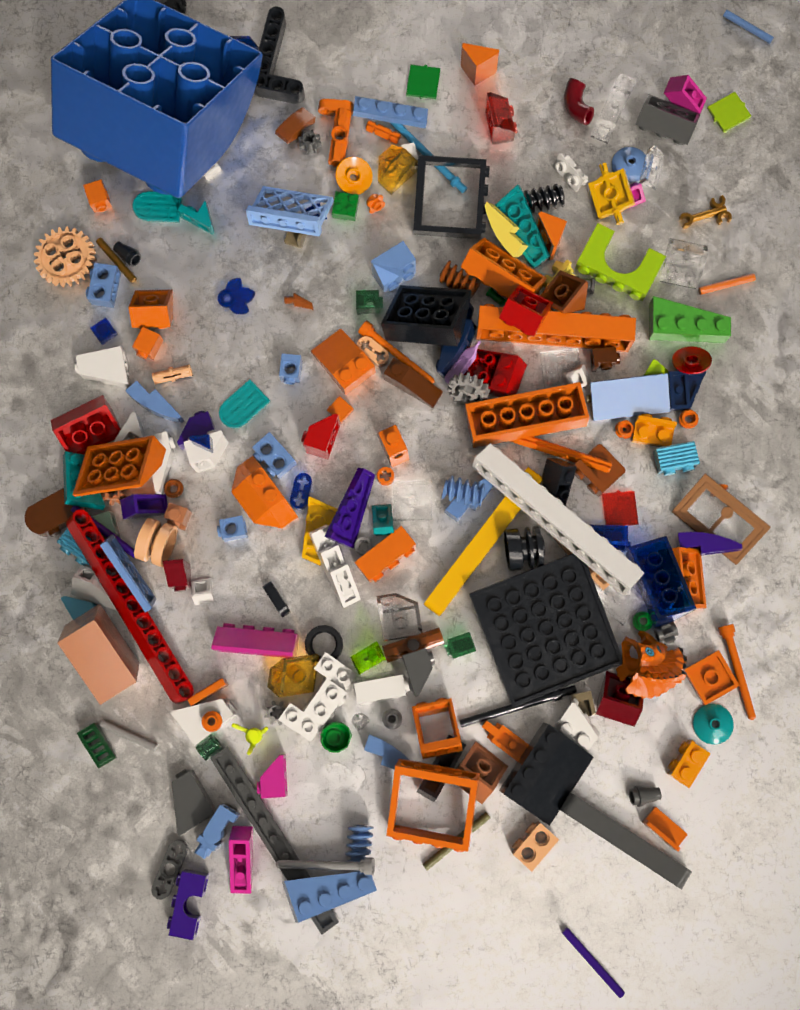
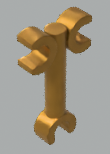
M723 195L720 196V204L716 203L715 199L712 198L710 200L712 209L693 215L682 213L679 219L688 220V223L683 224V229L689 228L693 222L718 215L716 217L718 225H721L723 222L721 217H725L727 222H730L732 215L724 205L725 197Z

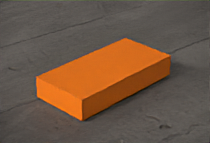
M220 678L188 699V702L191 706L198 705L229 684L226 679Z

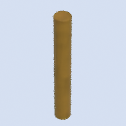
M98 238L96 240L98 246L131 283H134L137 280L134 274L102 238Z

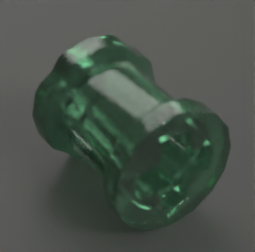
M213 734L202 745L196 746L198 753L205 761L216 750L223 748Z

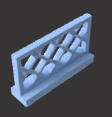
M263 186L252 206L248 205L246 214L249 225L320 236L322 232L321 226L334 200L333 197ZM266 193L274 195L269 198H265ZM284 197H291V199L285 201L282 200V198ZM277 200L279 201L278 204H275L273 206L269 204ZM301 200H309L303 204L299 203ZM294 203L297 205V206L292 207V208H290V209H288V207H287V206H289V205H291V204H294ZM318 203H326L320 207L317 206ZM311 206L315 208L307 212L305 211L306 208Z

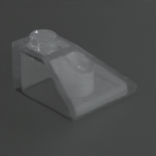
M397 593L376 596L384 641L408 638L409 636L423 633L418 602Z

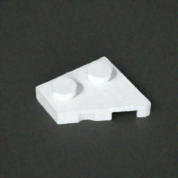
M574 698L554 728L589 751L598 739L600 732L591 723L589 716L582 712L578 706V700Z

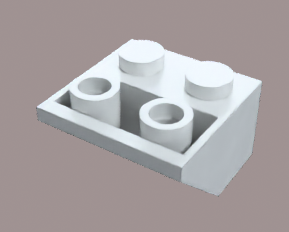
M211 430L207 432V435L201 437L198 435L188 438V441L183 442L190 465L196 472L216 466L228 445V440L222 430Z

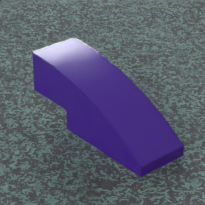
M703 532L678 533L679 547L700 548L701 556L735 552L743 549L742 544L715 534Z

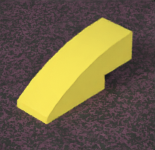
M486 202L487 217L496 237L513 257L519 258L528 247L515 234L519 227L494 204Z

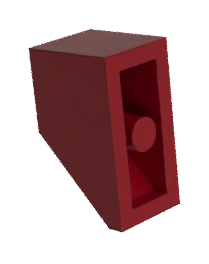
M184 559L163 561L169 588L174 589V592H184L186 588H191L190 563Z

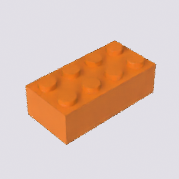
M486 238L481 239L469 249L461 265V268L467 274L475 276L484 285L492 287L499 295L507 298L510 297L518 285L539 294L547 280L545 276Z

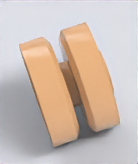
M150 517L146 519L136 540L134 557L144 562L151 559L153 565L164 567L163 561L170 559L176 543L177 527L168 523L161 526L159 520Z

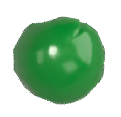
M336 721L325 725L320 734V742L324 749L333 753L345 750L352 738L349 727L342 722Z

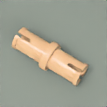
M190 364L177 368L169 367L168 370L152 373L155 385L168 381L176 382V379L193 376Z

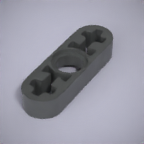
M183 840L173 841L167 849L151 889L152 895L156 899H165L173 889L188 852V845ZM180 844V849L183 850V853H178L176 860L168 859L169 856L172 858L175 855L176 850L173 847ZM171 863L175 866V873L173 875L165 873L164 868L166 864ZM164 879L171 880V883L167 881L164 886L167 892L159 894L157 886H161Z

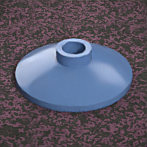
M625 147L615 153L611 166L613 172L623 168L626 171L629 183L641 180L646 175L649 161L645 153L640 149ZM628 160L634 161V163L631 164L628 162Z

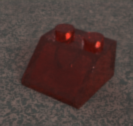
M488 92L485 114L492 145L514 141L515 134L518 131L516 122L512 120L514 116L513 106L509 105L508 98Z

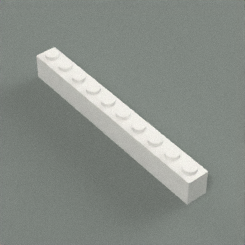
M490 443L475 457L472 464L474 470L621 595L625 596L643 576L644 572L637 564L627 559L622 551L614 548L605 537H601L594 531L591 525L582 521L574 511L564 506L560 499L551 495L543 485L538 484L529 473L520 469L516 462L507 458L499 448L494 447Z

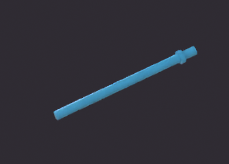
M390 123L410 143L414 142L416 149L422 155L434 156L402 124ZM434 166L451 182L450 185L452 187H456L461 193L467 190L461 179L451 173L445 166Z

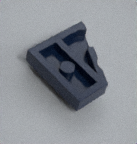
M680 371L668 372L670 411L691 409L706 371L699 374H686Z

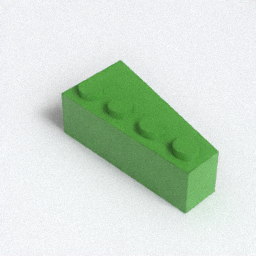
M653 296L649 303V340L726 343L731 337V317Z

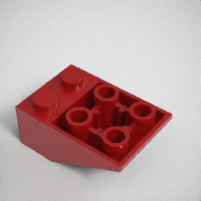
M477 349L476 359L464 375L470 373L472 377L477 375V379H484L483 384H488L490 395L496 397L517 394L527 364L518 355Z

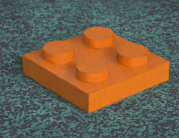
M719 650L683 670L686 672L685 675L703 706L740 686Z

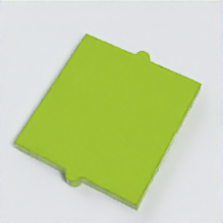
M736 92L707 107L714 118L713 121L718 124L723 133L751 118V114L745 107V102L740 100Z

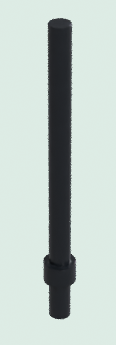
M575 685L558 689L515 707H512L510 704L459 721L463 728L548 701L562 700V697L577 693Z

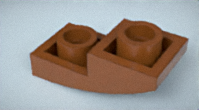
M302 107L290 115L276 129L275 134L289 144L298 137H301L302 130L314 124L316 117Z

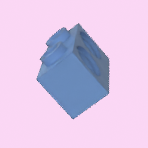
M94 263V268L90 270V286L86 289V298L92 305L114 308L121 277L119 268L115 265ZM103 274H108L106 278L101 279ZM104 291L101 297H97L99 292Z
M270 432L252 446L255 452L253 456L259 463L263 461L268 466L265 469L272 477L276 475L281 479L297 465L295 459ZM265 446L272 447L268 454H263L262 449ZM278 460L284 461V465L281 468H276L274 465Z

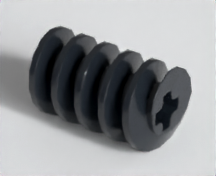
M554 184L553 188L547 185L545 190L543 187H539L538 192L535 188L531 190V193L528 190L524 191V196L532 213H535L536 207L541 212L544 205L547 210H550V204L555 209H557V203L564 207L565 197L561 185L559 187L558 184Z

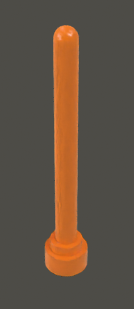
M368 320L362 324L358 330L359 334L363 337L368 336L399 361L411 367L432 384L435 382L432 376L376 333L375 328H373L374 325Z
M734 624L718 627L719 635H722L728 647L736 679L740 685L739 689L747 717L750 720H754L756 714L733 636H735L734 632H736Z

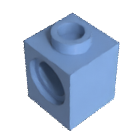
M281 355L279 377L283 383L294 385L295 382L300 383L303 362L301 355ZM287 368H296L293 373H286Z
M242 515L219 520L220 525L217 526L218 536L222 537L225 542L248 538L245 518ZM230 525H236L234 533H227V528Z

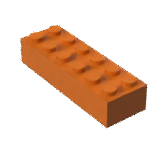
M580 382L465 404V416L473 448L487 446L490 443L498 444L526 437L586 427L589 421V414Z

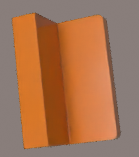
M654 806L642 821L645 826L673 850L680 851L679 845L688 834L657 807Z

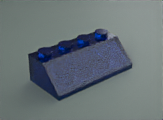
M667 536L628 547L627 559L637 564L644 572L637 585L654 628L674 622L697 609Z

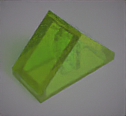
M377 641L350 657L359 675L387 661Z

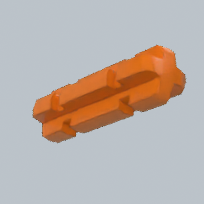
M369 120L366 124L367 131L375 132V135L386 140L391 139L390 141L395 144L401 138L400 133L392 132V129L381 124L376 125V122Z

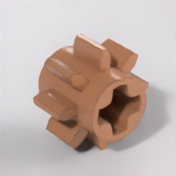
M126 489L117 490V495H113V497L111 493L116 491L104 492L105 497H103V500L105 502L109 501L111 506H114L115 503L121 505L120 500L127 497L123 493Z

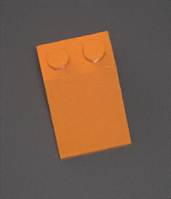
M339 329L311 350L314 357L345 395L376 373L375 365L342 329Z

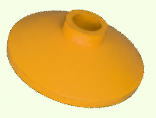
M348 157L338 165L335 178L338 186L345 193L359 195L370 187L373 175L366 161L358 157ZM350 175H355L356 180H351Z

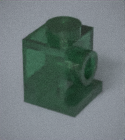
M356 290L357 315L380 313L379 308H383V297H379V290Z

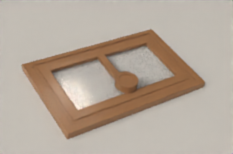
M706 473L672 510L673 514L695 532L719 535L742 544L743 549L741 551L722 553L735 565L743 559L771 528V526Z

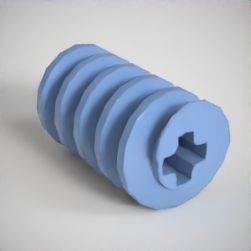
M451 475L445 482L441 499L448 495L449 501L456 497V502L459 503L463 498L464 505H467L471 500L472 507H475L477 503L481 507L485 484L482 483L477 488V482L474 481L472 486H470L468 479L462 484L460 477L454 482V476Z
M354 825L348 827V830L352 831L353 834L347 836L348 839L352 840V843L346 844V847L351 849V851L345 853V855L350 857V860L347 861L360 862V860L365 859L366 855L371 854V850L366 847L372 846V842L367 838L373 837V833L368 831L373 829V826Z

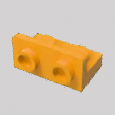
M650 414L638 415L635 419L631 442L657 447L672 445L674 428L677 422L672 421L668 417L658 419L653 418Z
M693 740L684 741L678 749L680 754L676 759L673 758L667 767L669 769L667 775L687 788L691 787L711 754L695 744L696 742Z

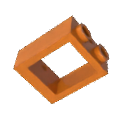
M439 698L435 702H420L416 706H412L422 759L463 751L451 698ZM449 711L454 738L425 744L419 717Z

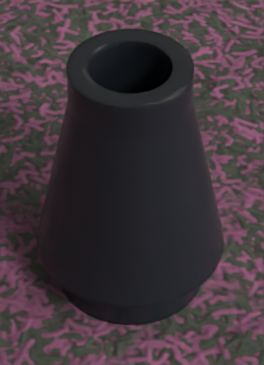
M120 241L114 245L113 250L127 266L134 267L139 264L141 254H139L137 249L127 246Z

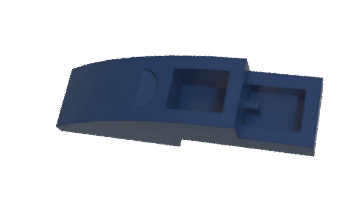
M469 303L464 332L458 346L441 345L440 359L437 360L436 370L442 378H445L464 350L470 347L477 326L472 321L474 307L471 303Z

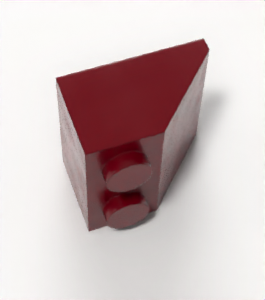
M606 671L597 700L596 715L635 727L643 710L644 699L634 697L633 694H627L625 689L630 684L631 678L627 677L625 680L620 681L616 673Z

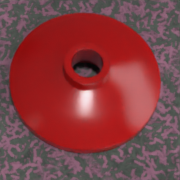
M690 346L677 350L673 355L672 363L680 372L699 374L709 369L712 364V357L705 349Z

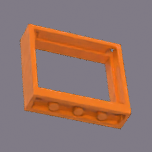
M398 759L394 771L386 836L392 837L395 840H410L415 844L425 843L431 844L436 848L446 847L456 852H468L471 843L480 773ZM401 776L469 787L470 794L464 838L395 825Z

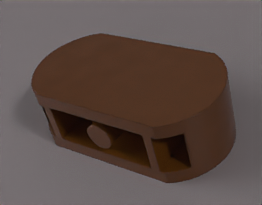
M64 488L27 508L25 523L29 530L43 537H54L67 527L66 522L73 514L71 512L73 505L64 504ZM78 506L79 508L86 511V507Z

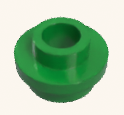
M641 611L634 615L632 623L636 630L647 631L652 627L653 619L649 613ZM640 618L646 619L645 625L640 624Z

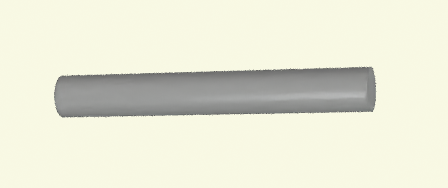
M105 719L100 724L101 727L153 752L158 744Z

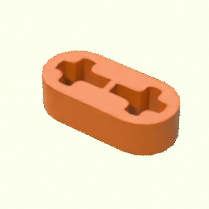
M321 99L318 112L322 115L335 116L336 110L345 108L351 111L353 115L354 104L348 100Z

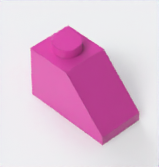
M689 75L670 77L664 94L671 103L699 114L707 99Z
M286 754L279 755L260 777V781L257 782V793L261 794V799L288 796Z

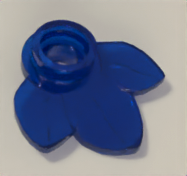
M235 278L230 280L226 288L218 294V302L222 307L230 308L235 314H246L249 312L247 304L253 300L255 291L242 287L241 278ZM226 297L231 298L228 302L224 301Z

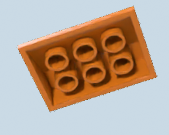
M154 435L88 446L72 495L77 497L142 487L162 466L166 452L165 447Z

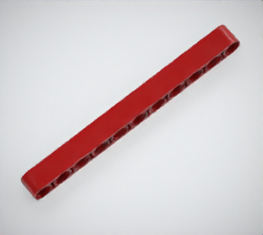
M83 509L76 510L66 522L68 530L170 700L175 704L185 702L193 696L194 689L148 611L144 612L100 547L104 538L91 516ZM75 518H76V519H79V520L81 521V524H79V523L75 520ZM85 535L89 536L92 541H89ZM96 552L99 553L102 558H99L96 555ZM106 569L109 570L112 573V575H109ZM116 586L121 588L122 593L117 590ZM127 603L132 606V610L128 608ZM137 621H140L143 627L139 626ZM148 638L153 641V644L148 642ZM158 655L163 658V662L159 660ZM169 672L173 674L174 679L170 678ZM179 689L183 691L184 697L179 693Z

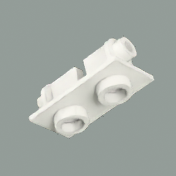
M565 153L558 155L552 166L571 188L577 192L581 185L584 186L589 182L588 176L580 168L575 169L577 165L569 155Z

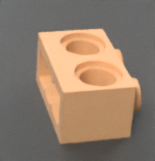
M539 821L536 824L534 822L531 823L525 831L528 834L523 839L519 838L512 846L514 849L512 854L531 871L537 867L559 841ZM539 831L545 832L546 838L543 842L535 840V835ZM525 847L532 849V855L529 858H524L521 855Z

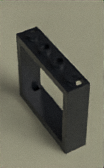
M418 155L413 235L481 239V234L485 233L486 222H482L483 215H486L484 196H488V185L485 184V177L489 178L490 166H486L487 159ZM426 165L480 169L476 229L422 225Z

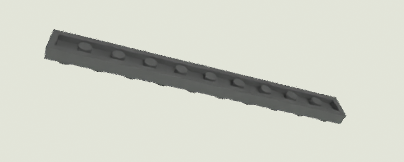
M226 747L210 758L275 862L278 860H300L230 749ZM280 869L287 881L311 878L306 869ZM332 910L311 917L321 935L339 923Z

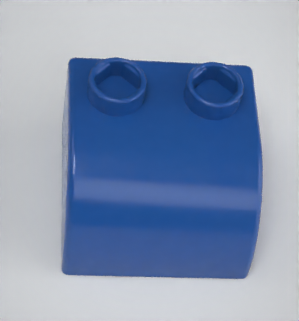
M123 0L51 57L52 134L56 138L80 149L89 159L97 162H106L144 181L155 192L181 198L224 155L236 137L254 95L263 54L259 50L156 0Z

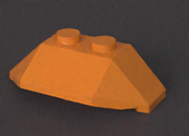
M251 456L237 466L231 492L254 524L283 529L298 518L254 456Z

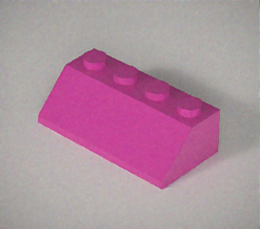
M223 623V627L217 626L211 649L218 652L296 659L299 635L295 634V630L292 629L274 632L275 628L271 627L255 630V626L243 625L242 629L235 628V624Z

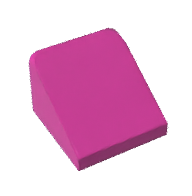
M641 183L630 184L635 205L645 202L646 199Z

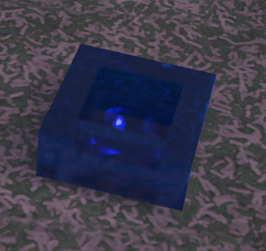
M104 318L90 328L102 345L118 335L107 318Z

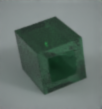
M470 632L447 639V645H444L447 656H452L453 660L476 652Z

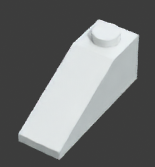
M167 431L153 434L166 449L162 466L152 475L156 494L164 493V485L167 482L174 457L173 448H176L174 437H171Z

